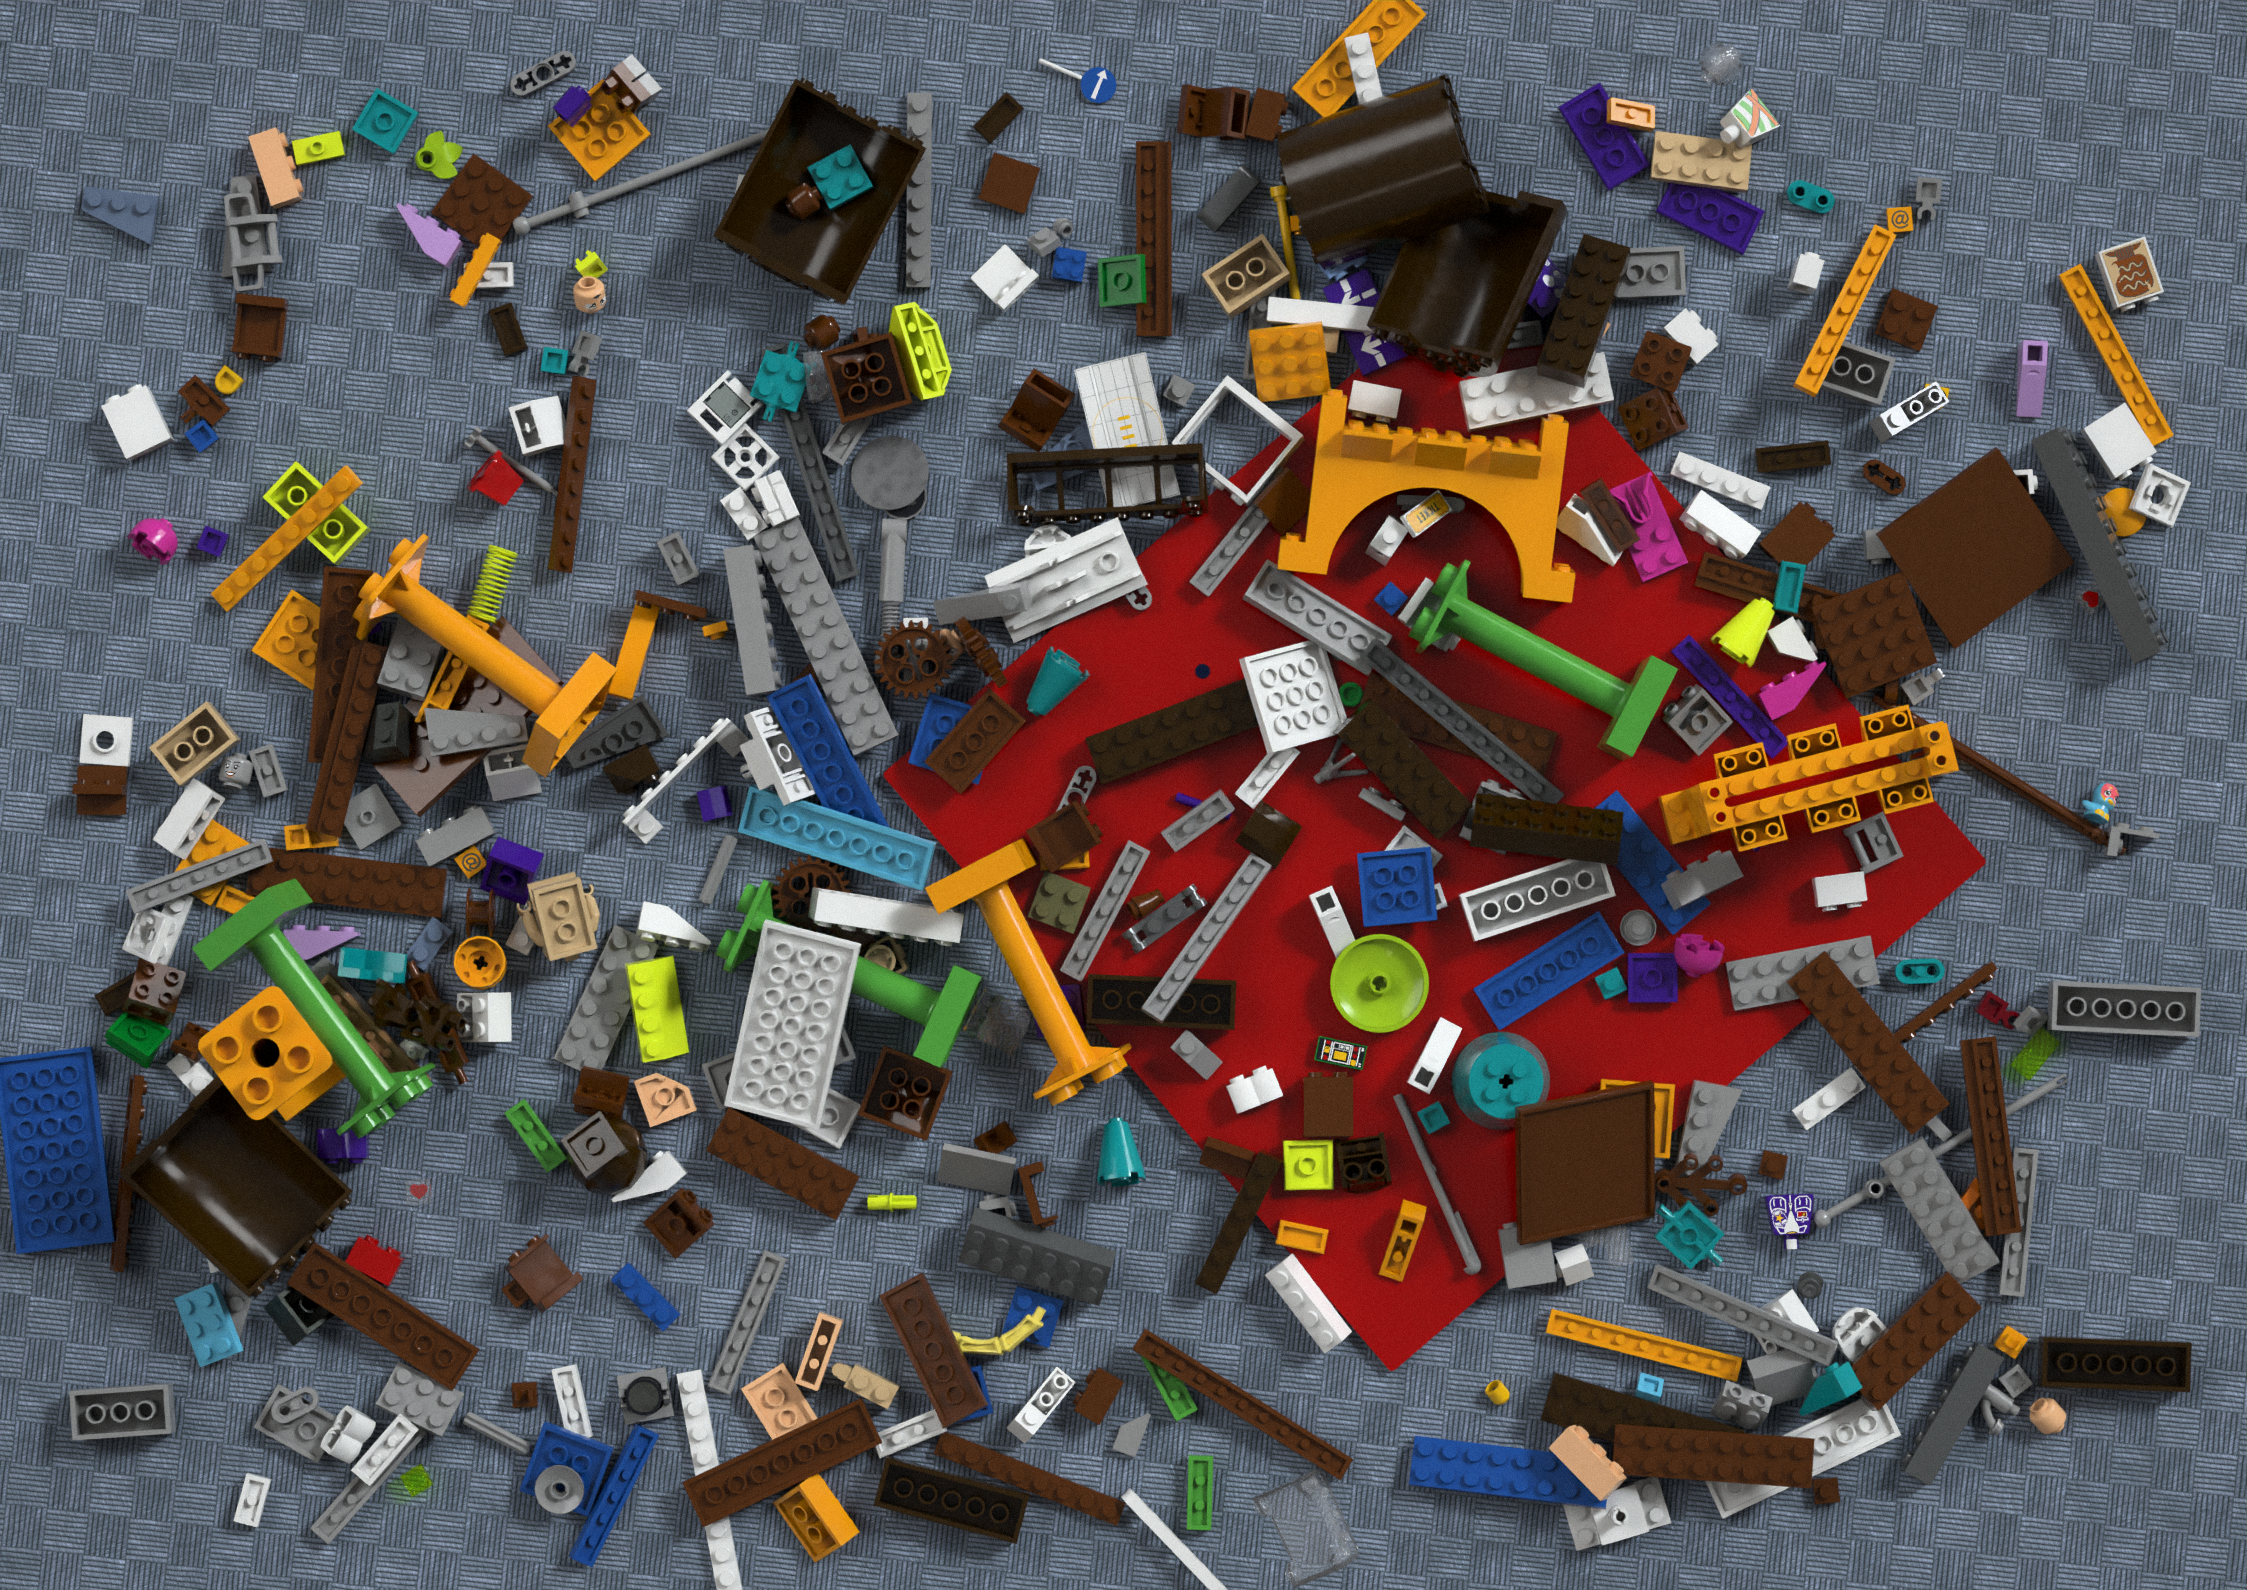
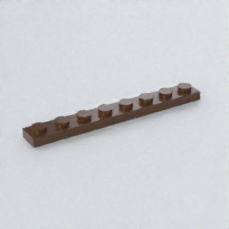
M572 376L548 570L562 573H572L597 381L581 376Z
M130 1074L120 1171L138 1155L136 1154L137 1144H141L142 1130H139V1122L143 1120L145 1107L141 1105L142 1095H146L147 1081H144V1076ZM120 1176L114 1221L115 1241L112 1242L109 1270L114 1272H124V1267L128 1266L129 1252H126L127 1242L131 1241L132 1229L128 1226L129 1218H132L134 1214V1203H131L132 1193L136 1192Z
M949 1432L941 1433L934 1451L935 1455L1116 1526L1126 1504L1122 1500Z

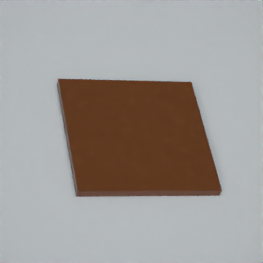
M1997 447L1876 533L1880 542L1899 570L1905 575L1906 580L1954 649L2074 563Z
M1651 1080L1515 1107L1517 1243L1519 1245L1655 1218L1654 1083Z

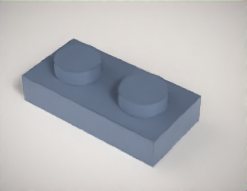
M433 917L406 953L407 959L410 961L415 960L416 966L425 971L454 931Z

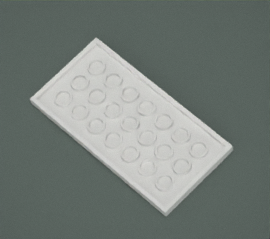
M765 919L724 1106L816 1130L821 1128L861 948L860 943Z

